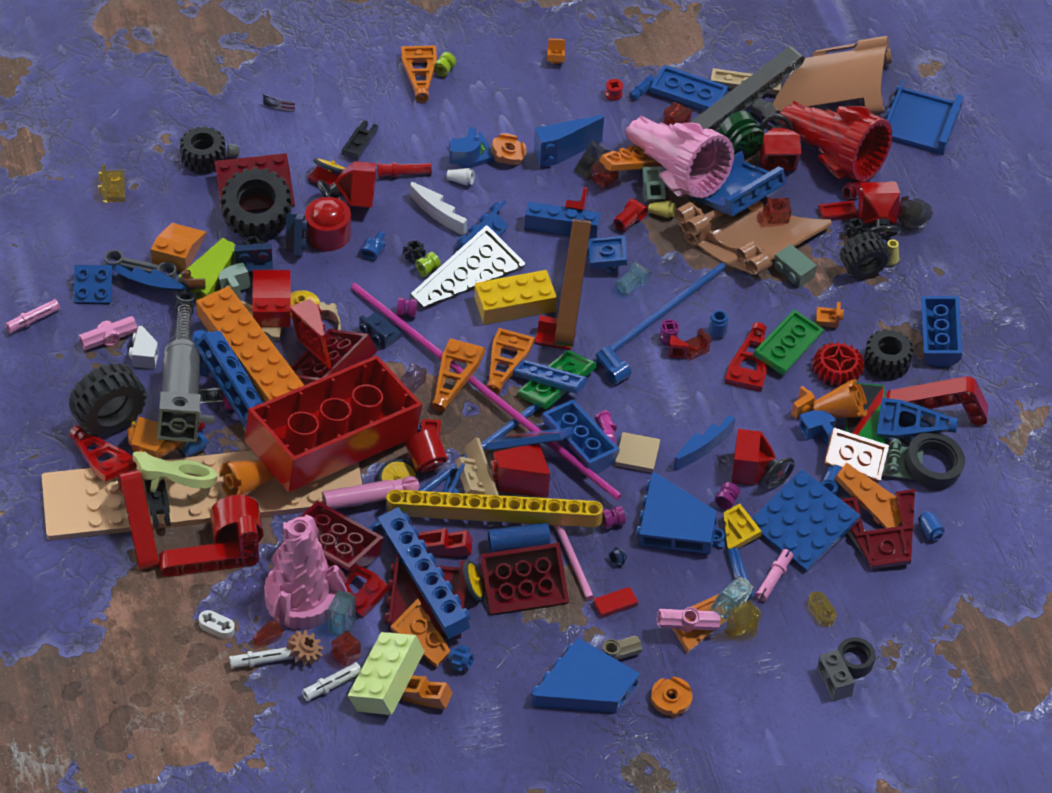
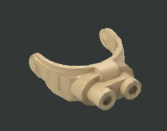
M320 302L321 319L334 321L338 325L337 330H342L338 310L336 309L337 305L335 303L326 305L324 302Z

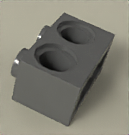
M836 650L819 655L817 671L833 702L851 697L855 682L839 651Z

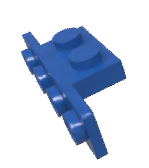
M506 201L495 202L489 208L491 212L489 214L485 212L478 219L480 223L478 225L476 223L467 230L469 234L467 236L464 234L457 240L459 244L454 249L458 251L486 225L499 237L508 227L507 223L497 214Z

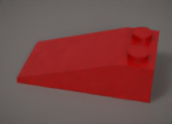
M253 270V318L260 327H291L290 270Z
M311 299L290 306L297 340L328 369L332 368L324 334L325 326L320 317L322 314L320 306Z

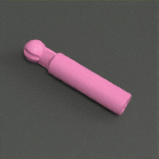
M408 476L399 480H384L322 492V503L332 509H340L386 500L387 493L391 490L419 491L420 484L415 477Z

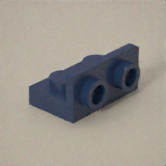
M271 243L234 246L235 264L243 263L248 274L253 273V270H273Z
M377 312L368 318L364 315L359 317V328L362 333L369 334L373 341L384 349L402 337V332Z

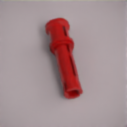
M378 162L377 177L379 179L384 176L396 178L398 175L432 174V163L397 164L392 162V164H381Z

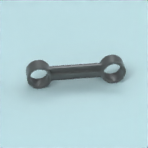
M110 250L104 256L105 265H112L114 269L118 264L132 270L136 266L150 274L153 269L161 272L170 270L172 273L167 275L173 279L177 277L176 266L172 262L166 261L157 265L123 257L122 252L119 250ZM113 258L119 259L117 262H110L109 260Z

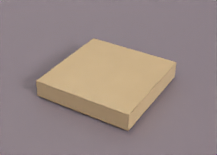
M622 432L619 445L620 451L616 458L615 466L649 473L654 472L661 439Z

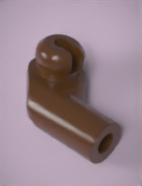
M183 270L181 272V281L189 288H206L205 278L194 279L191 276L190 270Z

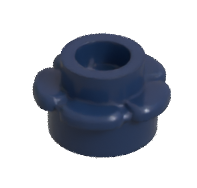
M615 547L609 552V561L613 566L625 564L627 555L624 550Z

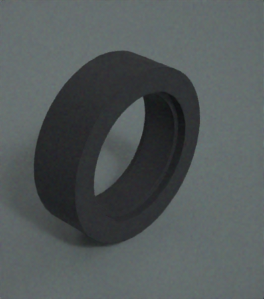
M925 432L917 435L911 441L904 456V465L907 473L918 484L930 489H946L954 485L965 466V455L958 443L952 438L937 432ZM925 448L938 450L948 457L952 469L945 473L930 471L920 463L917 453Z

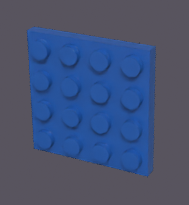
M801 469L752 520L761 530V536L781 552L783 549L789 550L786 556L791 551L794 555L791 560L808 572L861 519V516Z

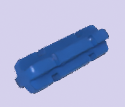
M648 75L629 92V97L637 100L651 87L655 77Z

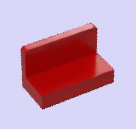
M583 187L581 202L566 199L565 207L586 210L589 189Z
M540 315L535 344L571 351L572 347L554 345L558 318Z

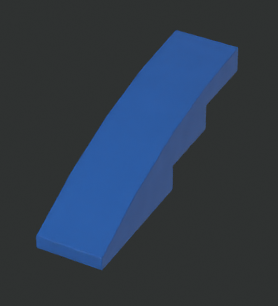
M118 264L114 269L115 272L131 280L154 288L169 291H190L189 287L157 269H153L151 274L136 266L133 272Z
M728 415L719 427L712 423L703 435L695 432L675 456L674 469L677 471L696 462L721 444L734 430L735 417Z

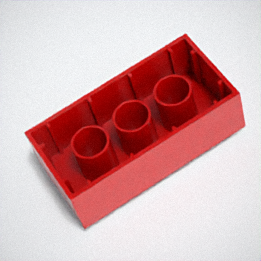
M376 355L249 408L244 442L289 493L405 442L409 437L417 433L423 404L380 357Z

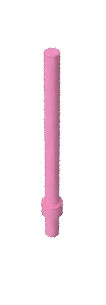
M552 525L557 531L586 600L593 599V593L563 526Z

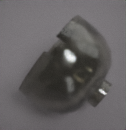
M909 196L901 197L897 219L903 228L913 230L925 227L934 213L933 211L931 212L932 207L918 198H914L913 201L908 200Z

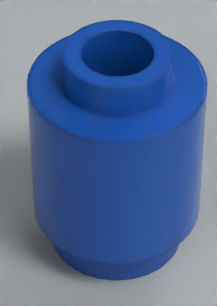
M714 311L710 316L708 331L713 337L720 338L727 333L729 318L724 311Z
M926 511L918 517V525L928 540L937 541L943 537L945 529L935 514L931 511Z

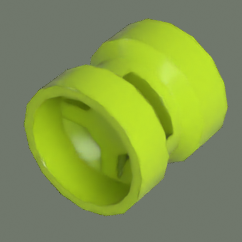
M449 52L442 53L439 60L433 64L435 65V72L440 76H447L450 69L456 65V58Z
M429 252L425 255V258L416 260L415 266L417 271L425 277L432 270L440 268L441 262L434 252Z

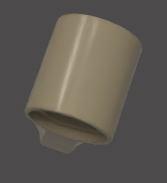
M638 636L618 641L608 639L603 643L602 652L616 660L642 653L641 641Z

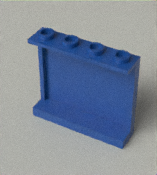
M903 79L901 85L896 87V97H892L890 103L892 108H888L885 116L889 124H891L892 141L944 155L961 110L964 96L957 94L955 100L951 101L904 88L905 79Z
M740 151L734 155L730 174L719 190L708 197L697 198L690 196V198L730 216H734L786 185L784 169L777 167L769 172L744 161L743 152Z

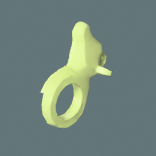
M144 452L133 453V461L137 464V470H140L141 478L152 480L150 492L155 493L159 482L164 478L191 488H210L215 485L218 473L199 461L177 460L169 462ZM184 473L197 474L202 477L190 476Z

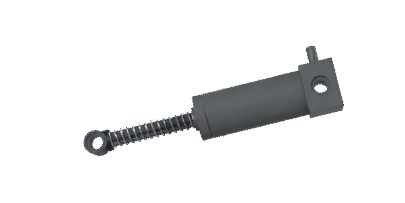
M189 290L177 292L175 311L178 314L176 340L171 341L164 350L157 439L197 442L200 422L214 423V415H201L199 378L201 355L195 347V343L190 340L189 333L191 332V316L194 312L195 294Z

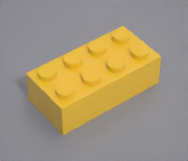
M547 270L477 282L474 287V299L483 325L556 312L557 296Z

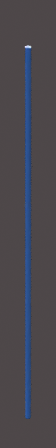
M720 263L610 346L614 352L726 269V265ZM597 357L592 359V361L596 362V366L600 363ZM532 404L520 414L528 418L541 407ZM512 419L481 443L483 451L488 448V442L504 436L520 423ZM456 463L420 488L419 491H431L458 470ZM379 521L368 527L373 532L381 528Z

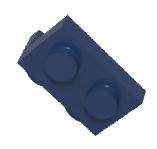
M287 213L285 249L294 250V255H301L307 248V239H304V232H307L305 214Z

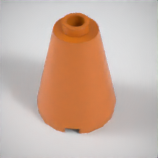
M856 379L850 380L814 400L811 406L812 411H825L834 418L866 416L867 409L864 410L863 405L867 404L862 386L860 384L856 385Z
M260 460L225 462L221 464L219 470V477L223 476L224 480L221 486L227 496H246L274 478L273 474Z

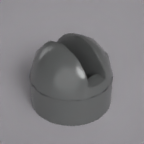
M228 143L227 158L238 157L240 147L236 144Z

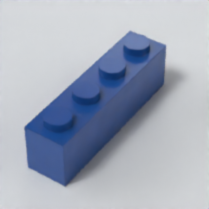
M528 202L524 230L570 236L573 219L591 221L589 239L597 238L600 212Z

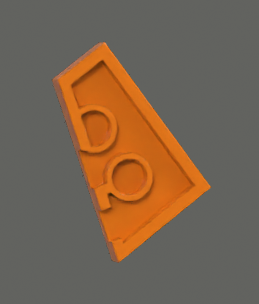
M417 599L391 625L390 629L398 634L416 635L425 651L423 657L437 668L448 657L450 649L433 626L429 615L425 613L419 599Z

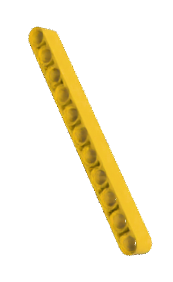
M391 490L386 496L387 512L399 507L402 513L406 512L409 517L597 527L602 523L603 514L601 503L586 500L412 490Z

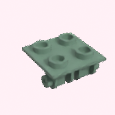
M894 438L889 444L882 476L913 480L907 473L904 465V456L908 447H901L899 439ZM923 449L917 453L921 464L923 463Z

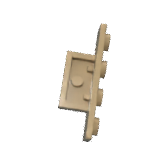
M475 437L465 446L468 458L459 457L455 460L457 469L460 468L462 463H465L460 476L466 494L498 495L480 439Z

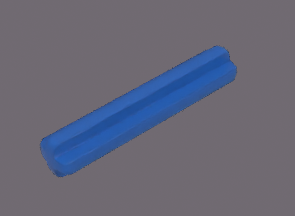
M736 547L730 548L728 550V557L739 589L745 599H751L753 597V590L739 550Z

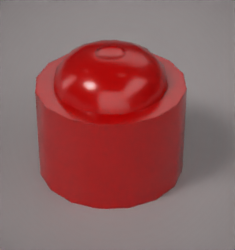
M324 197L312 201L307 206L305 211L307 232L305 234L308 243L312 247L322 251H335L344 247L349 242L351 237V212L345 202L338 198Z
M230 495L213 504L210 509V519L215 544L238 541L237 521L240 517L246 515L255 518L258 543L264 536L259 504L255 499L245 495Z

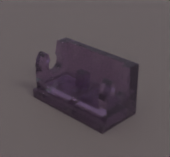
M411 363L409 365L411 368L407 370L400 380L414 394L426 382V368Z

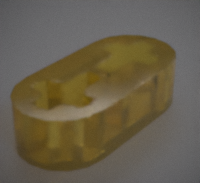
M812 592L808 598L809 609L822 626L830 627L834 625L837 617L836 610L822 592Z

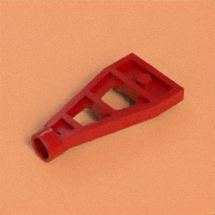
M761 322L752 324L749 335L729 364L725 384L762 392L766 378V364L755 357L753 353L746 351L749 345L758 347L765 340L767 329L765 324ZM744 359L756 361L757 370L740 367V364Z
M75 425L71 428L69 437L74 440V443L92 471L104 482L118 477L121 473L137 468L133 457L126 451L96 436L87 434L80 425ZM93 444L99 447L92 451L86 448ZM106 453L114 456L102 463L97 460V457Z
M326 558L327 564L330 567L336 565L341 568V566ZM361 566L351 570L346 576L347 582L345 586L347 594L344 598L364 618L391 587L376 573ZM356 576L366 579L365 585L354 594L349 584Z

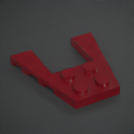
M915 489L895 492L902 526L864 531L862 519H860L850 529L871 570L911 564ZM857 497L841 499L860 514Z

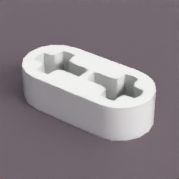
M210 610L203 611L199 615V626L202 630L222 639H229L235 634L234 622L231 619Z

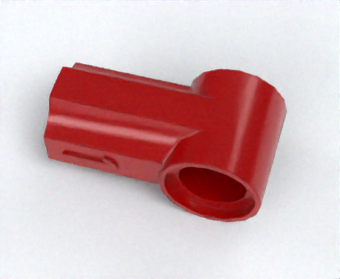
M631 198L625 205L624 210L613 219V224L619 231H626L637 220L642 221L648 213V207Z

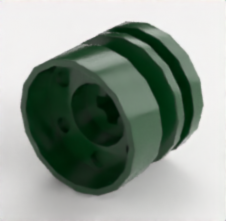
M739 111L730 115L721 124L719 133L726 136L732 143L734 155L742 151L744 159L760 151L765 133L749 112Z

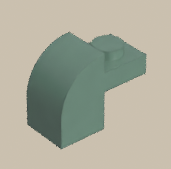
M661 166L642 168V190L645 202H658L666 199L664 181L659 177Z
M239 263L229 266L219 274L221 289L230 286L240 301H242L241 290L250 287L249 274L244 264Z

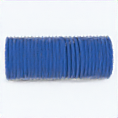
M547 523L488 530L490 553L551 544L550 530Z

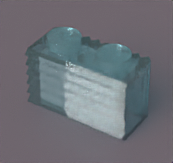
M738 576L720 591L711 608L724 619H728L745 604L754 586L747 579Z
M337 591L328 608V631L330 633L346 638L351 628H353L356 621L355 596L349 592Z

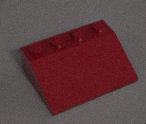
M287 153L215 161V175L220 204L223 187L226 186L229 178L233 179V175L237 172L242 173L243 169L253 170V167H258L259 170L267 168L270 173L274 171L279 174V178L283 177L286 185L290 188L291 207H295ZM263 194L248 195L239 203L240 207L247 212L266 211L274 204L269 197Z
M328 329L324 334L332 368L328 369L309 350L291 368L302 383L307 385L373 357L377 350L369 334Z
M319 501L315 502L299 516L305 517V515H309L314 519L317 527L318 542L322 545L325 558L348 571L360 568L361 566H367L380 555L383 541L382 536Z
M560 543L480 554L478 557L481 579L490 614L569 602Z

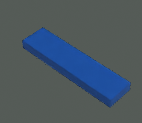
M522 360L513 371V376L576 394L587 384V378L527 360Z

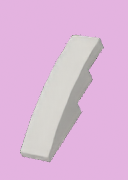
M414 182L410 183V197L421 209L456 233L464 235L467 232V219L455 214V207L443 202V195Z

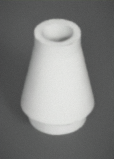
M470 168L447 171V180L466 186L472 185L474 182L475 173Z

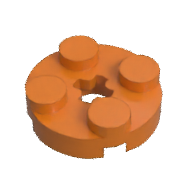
M502 133L493 139L491 152L494 155V160L498 163L520 165L527 153V147L523 141L520 143L515 135Z
M678 677L666 680L662 678L652 688L651 704L660 713L677 718L680 714L685 713L692 704L691 687L686 681ZM667 694H675V699L668 698Z

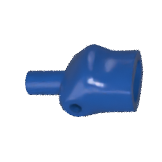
M379 231L375 238H366L359 254L366 259L376 260L385 249L386 244L382 241L385 233Z

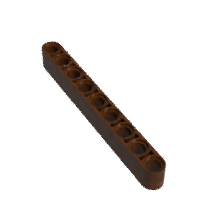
M573 219L554 345L574 346L591 230V221Z

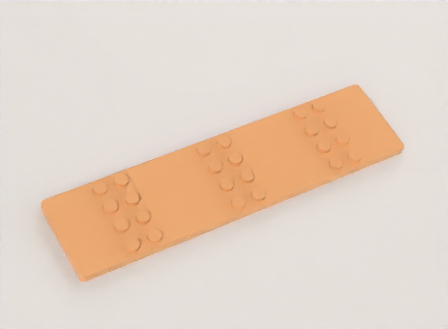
M250 450L165 460L169 462L177 460L199 461L201 464L214 469L218 475L215 485L210 488H191L164 478L170 506L171 526H166L164 521L165 515L159 514L157 515L159 520L158 528H154L152 516H150L152 529L211 523V507L218 500L227 497L221 486V483H224L223 476L219 477L221 464L230 461L260 459ZM359 462L289 493L274 477L246 496L255 499L259 504L261 517L302 513L315 502L319 501L322 503L323 491L361 485ZM91 468L42 474L48 540L131 532L123 494H120L117 477L104 482ZM184 473L190 476L202 477L197 474ZM142 478L143 487H144V492H145V497H146V502H147L148 511H149V505H148L147 494H146V488H145V481H144V480H146V479H143V478Z

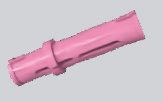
M53 299L27 313L19 314V317L9 322H5V327L9 333H13L22 327L27 328L31 323L57 310L59 311L60 305L56 299Z
M783 549L777 561H774L771 565V571L755 593L757 599L760 598L762 593L764 594L760 601H767L781 575H784L787 571L786 567L794 557L791 551L785 557L789 550Z

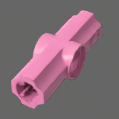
M130 316L114 323L103 321L98 325L97 329L78 336L83 350H88L102 344L112 346L121 337L137 332L138 327L134 317Z
M687 607L684 610L659 609L657 612V625L659 628H677L683 632H690L693 629L718 630L720 628L721 620L718 612L698 611L693 607Z

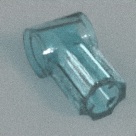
M634 262L629 267L628 272L615 283V287L620 294L628 295L639 284L645 285L650 280L652 272L640 263Z

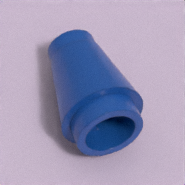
M198 432L197 442H186L179 451L184 458L191 457L206 449L209 441L203 433Z

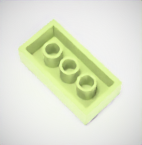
M380 633L348 694L357 712L393 714L425 652L416 635Z

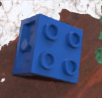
M74 265V302L111 303L112 276H114L113 266Z

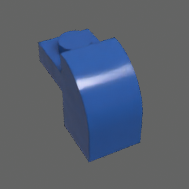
M469 127L467 140L452 138L450 164L467 165L479 158L481 141H479V135H476V128Z
M810 411L800 414L798 427L806 441L821 437L828 448L832 430L836 425V419L825 411Z

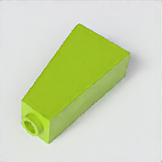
M222 238L186 269L191 271V276L194 279H206V288H190V291L195 294L196 300L219 290L220 272L235 264L234 246L236 245L233 242ZM180 274V275L178 276L179 282L182 283V284H184V283L181 281V278H180V277H181L182 275Z

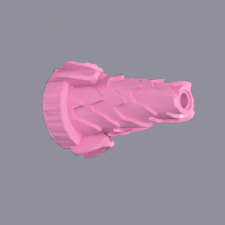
M640 115L637 120L631 122L629 127L625 129V135L632 143L639 146L647 156L655 159L663 165L662 167L667 169V171L661 172L659 177L679 197L686 194L697 198L708 197L721 188L730 174L734 161L732 143L726 136L714 130H703L702 126L698 123H675L668 126L664 123L657 124Z
M305 515V517H297L287 523H283L284 543H281V546L271 559L275 567L269 572L264 586L266 608L269 610L271 617L282 625L300 630L315 628L330 620L339 607L341 597L347 594L345 586L347 578L344 572L336 565L330 567L327 564L322 545L318 542L315 521L311 516Z

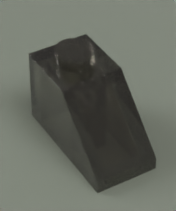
M592 140L574 171L586 180H590L605 168L599 161L601 155L613 150L600 142Z

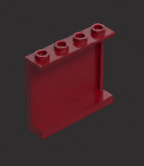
M396 555V562L391 564V575H394V578L389 580V586L391 587L389 591H392V594L387 596V608H390V610L385 612L384 624L388 625V633H394L390 629L391 625L419 599L422 608L429 615L435 629L442 637L448 638L404 565L399 563V555ZM464 560L460 561V568L440 566L445 576L443 578L444 581L448 580L453 588V595L457 594L461 600L462 609L465 607L467 588L463 575ZM460 633V634H458V635H456V636H454V637H452V638L461 639L462 633Z

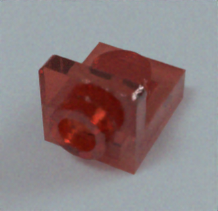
M702 328L697 330L696 337L685 341V343L689 344L688 358L693 360L710 352L711 337Z

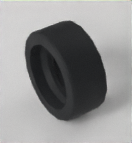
M859 637L845 639L839 644L837 650L841 654L852 677L860 678L872 671L876 658L875 649L872 644ZM850 650H857L866 655L868 660L861 665L852 664L844 658V653Z

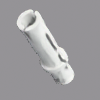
M285 647L254 653L248 651L247 654L229 656L231 669L245 666L251 668L257 664L293 659V656H289L292 650Z
M355 662L325 679H318L317 683L302 690L304 698L310 701L321 694L325 695L329 693L330 689L359 675L361 671L359 664Z

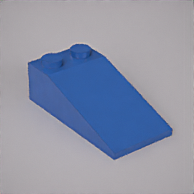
M604 115L536 127L533 153L539 167L559 164L601 143L603 139Z

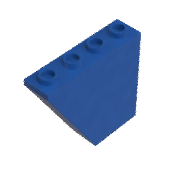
M652 472L651 480H647L646 484L648 495H644L643 499L645 510H641L640 513L642 525L637 528V538H640V546L711 554L717 524V511L661 475Z
M578 638L574 644H569L565 655L556 660L551 672H546L541 684L533 688L531 692L532 706L617 713L639 686L640 673Z

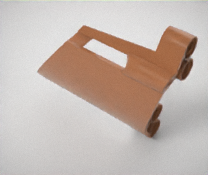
M888 36L858 40L854 44L813 52V56L805 58L803 64L789 76L773 102L777 112L783 111L793 101L810 107L864 98V106L869 109L871 114H884L881 95L883 65L892 64ZM855 48L852 51L827 54V52Z
M760 200L748 207L750 209L748 213L720 229H714L712 226L715 219L726 214L719 210H714L704 215L702 210L698 209L691 202L675 210V216L689 244L699 246L707 254L730 267L754 275H758L772 266L771 260L775 258V254L790 244L795 247L832 225L831 219L803 218L763 207L764 205Z

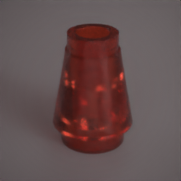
M276 619L273 621L269 620L252 637L255 643L261 646L280 638L284 630Z

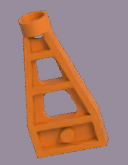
M436 45L401 46L402 64L415 92V100L419 103H425L429 100V89L435 71V65L433 64L437 61ZM412 63H428L427 68L414 69ZM415 76H426V80L416 81Z
M498 328L492 345L490 376L487 388L496 395L500 394L503 385L513 375L516 366L529 356L535 337ZM501 349L518 353L513 359L500 356ZM497 364L509 367L505 373L496 370Z
M449 339L442 354L436 394L431 404L434 409L438 411L446 410L447 406L479 367L486 351L484 347ZM453 360L467 364L462 373L456 374L449 371ZM446 378L457 381L452 390L443 388Z

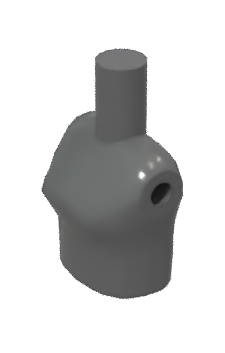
M762 98L757 99L750 108V111L762 121L777 112L776 107L771 102L765 101ZM779 119L772 120L779 125L782 123Z

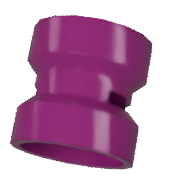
M399 297L397 316L409 315V317L416 318L418 299L406 300L403 297Z
M667 319L661 323L659 337L661 343L669 346L671 335L678 338V322Z
M725 482L720 489L721 492L715 497V503L720 508L729 510L734 506L735 500L739 497L741 491L735 484Z
M616 506L612 510H603L602 524L605 529H610L613 525L621 526L626 524L625 513L621 506Z

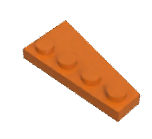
M630 145L627 149L621 148L618 152L612 151L603 154L599 160L607 170L612 172L661 166L659 162L647 156L644 150L637 145Z
M846 462L835 477V480L851 497H857V500L860 502L859 505L864 510L867 509L874 516L873 520L878 525L881 524L884 528L897 527L901 519L895 496Z
M735 586L691 607L698 611L718 612L721 620L720 626H722L746 606L747 600L738 586ZM672 628L687 654L715 631L693 629L690 632H683L680 629Z

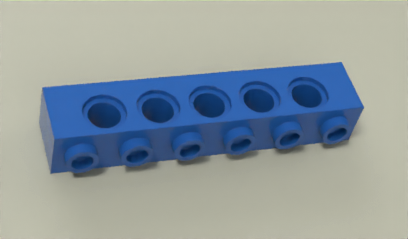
M222 332L204 333L194 345L246 429L248 409L264 403Z

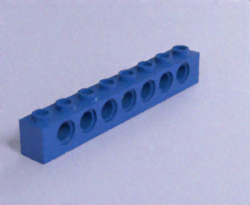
M397 507L377 517L383 533L396 554L399 555V559L448 639L470 629L468 620L471 617L467 609L461 608V600L457 594L453 595V588L448 580L444 581L443 578L445 576L440 566L436 568L434 556L432 553L428 554L426 552L428 548L423 539H418L419 533L416 527L410 526L411 521L407 513H402L400 508Z

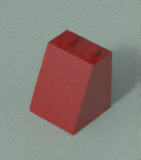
M539 443L494 452L493 460L491 461L493 471L491 474L498 491L543 498L549 496L550 471Z

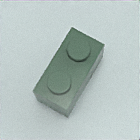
M790 244L775 254L773 267L788 278L791 283L800 288L815 278L817 265Z

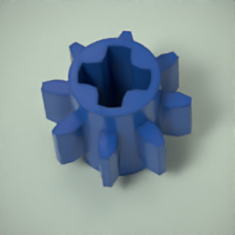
M461 645L457 646V649L453 648L451 650L449 662L454 664L452 669L465 671L466 668L469 669L472 666L474 654L469 653L470 647Z

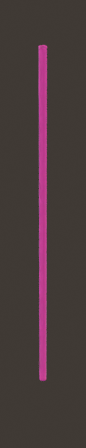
M357 283L352 284L351 289L442 360L443 352ZM455 361L451 362L450 368L458 374L462 373L464 369ZM474 376L469 378L468 382L530 432L541 431ZM557 442L545 443L614 499L619 500L622 494L591 469L587 468Z

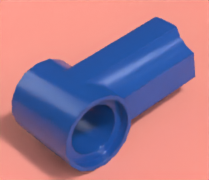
M605 346L596 353L597 359L606 369L607 377L612 384L616 385L631 376L632 372L629 365L625 361L621 362L610 346Z
M837 465L829 467L824 480L821 482L834 495L837 494L840 487L835 477L842 469V467Z

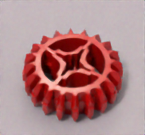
M830 341L828 345L823 344L822 348H818L813 358V369L815 374L818 375V380L823 379L824 384L829 382L831 387L834 384L840 387L850 380H859L863 373L864 360H862V354H859L858 349H853V345L847 346L846 342L839 344L838 341L836 344H833Z

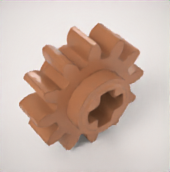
M306 630L302 634L300 631H296L288 639L289 644L286 648L292 650L289 656H295L296 663L301 660L304 666L308 662L313 665L322 656L320 652L324 648L318 646L321 640H315L314 633L308 635Z

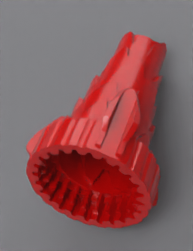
M793 101L791 105H787L780 112L781 115L786 116L792 122L794 132L798 133L802 140L819 148L818 151L824 153L819 155L818 160L838 179L849 177L860 182L867 181L877 174L887 158L892 141L891 124L887 120L871 114L867 107L839 106L836 113L829 109L824 111L814 107L810 108Z

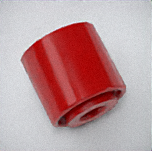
M436 429L418 432L405 441V446L416 472H432L442 467L448 460Z

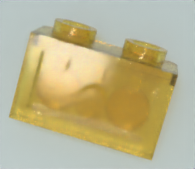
M102 164V171H99L98 174L99 182H102V184H99V195H103V203L125 202V170L106 171V164Z
M748 601L730 610L725 631L728 637L739 636L746 630L753 638L756 637L762 616L760 609L754 606L751 601Z

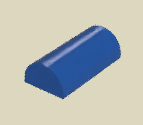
M921 296L924 359L929 365L945 368L953 366L962 358L959 296Z
M570 400L542 414V421L550 430L573 427V435L561 440V442L579 461L594 473L604 471L616 460L620 449L574 400Z

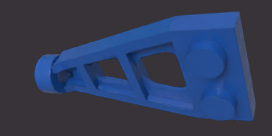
M882 398L877 436L902 438L917 436L925 432L957 433L958 418L950 417L904 400ZM905 411L916 416L915 425L900 427V413ZM921 417L935 418V425L933 427H921Z

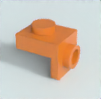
M548 39L547 61L552 64L565 62V39Z
M841 302L836 303V309L817 307L816 324L823 327L838 328L839 320L843 321L844 309H840Z
M804 386L799 388L798 400L793 403L791 415L796 420L800 418V414L812 410L811 406L815 400L814 394Z

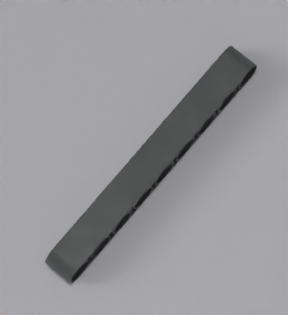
M791 46L786 48L690 123H698L702 126L703 130L711 129L717 132L726 118L736 112L744 111L757 99L797 70L803 64L805 56Z

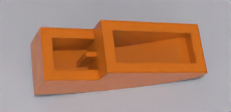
M412 675L400 699L421 706L446 709L453 692L445 682H429L426 676Z

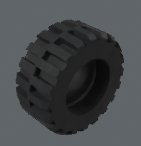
M253 167V170L246 168L242 170V173H235L233 179L229 178L226 186L223 187L221 196L222 215L226 225L230 226L232 232H239V236L243 238L245 236H257L260 240H264L266 236H275L276 231L281 232L284 229V225H286V214L292 211L290 188L286 185L283 177L279 178V174L274 171L270 173L267 168L259 170L258 167ZM251 194L266 195L274 202L269 210L259 214L249 213L239 205L243 198Z
M119 363L104 364L98 369L94 368L88 375L85 374L82 380L75 384V389H72L69 397V409L87 434L102 437V435L110 436L112 433L121 432V429H126L130 426L131 422L137 420V416L141 415L143 407L146 405L147 392L130 367Z

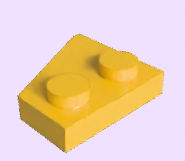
M741 504L723 512L728 550L735 547L738 549L762 535L759 527Z

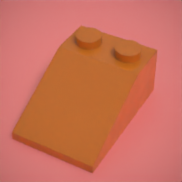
M171 223L157 236L150 249L152 263L159 265L162 262L168 261L175 264L176 271L182 272L186 270L193 262L207 232Z

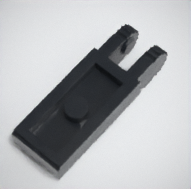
M363 120L342 148V155L358 161L377 133L379 126L373 124L368 131L366 130L368 128V121Z
M165 479L159 482L155 493L150 492L152 480H144L154 528H158L159 520L157 515L164 514L166 526H171L170 506Z

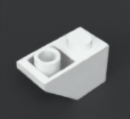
M138 326L137 333L133 334L132 343L134 346L133 348L130 347L129 359H132L133 367L155 369L159 355L158 342L143 326Z

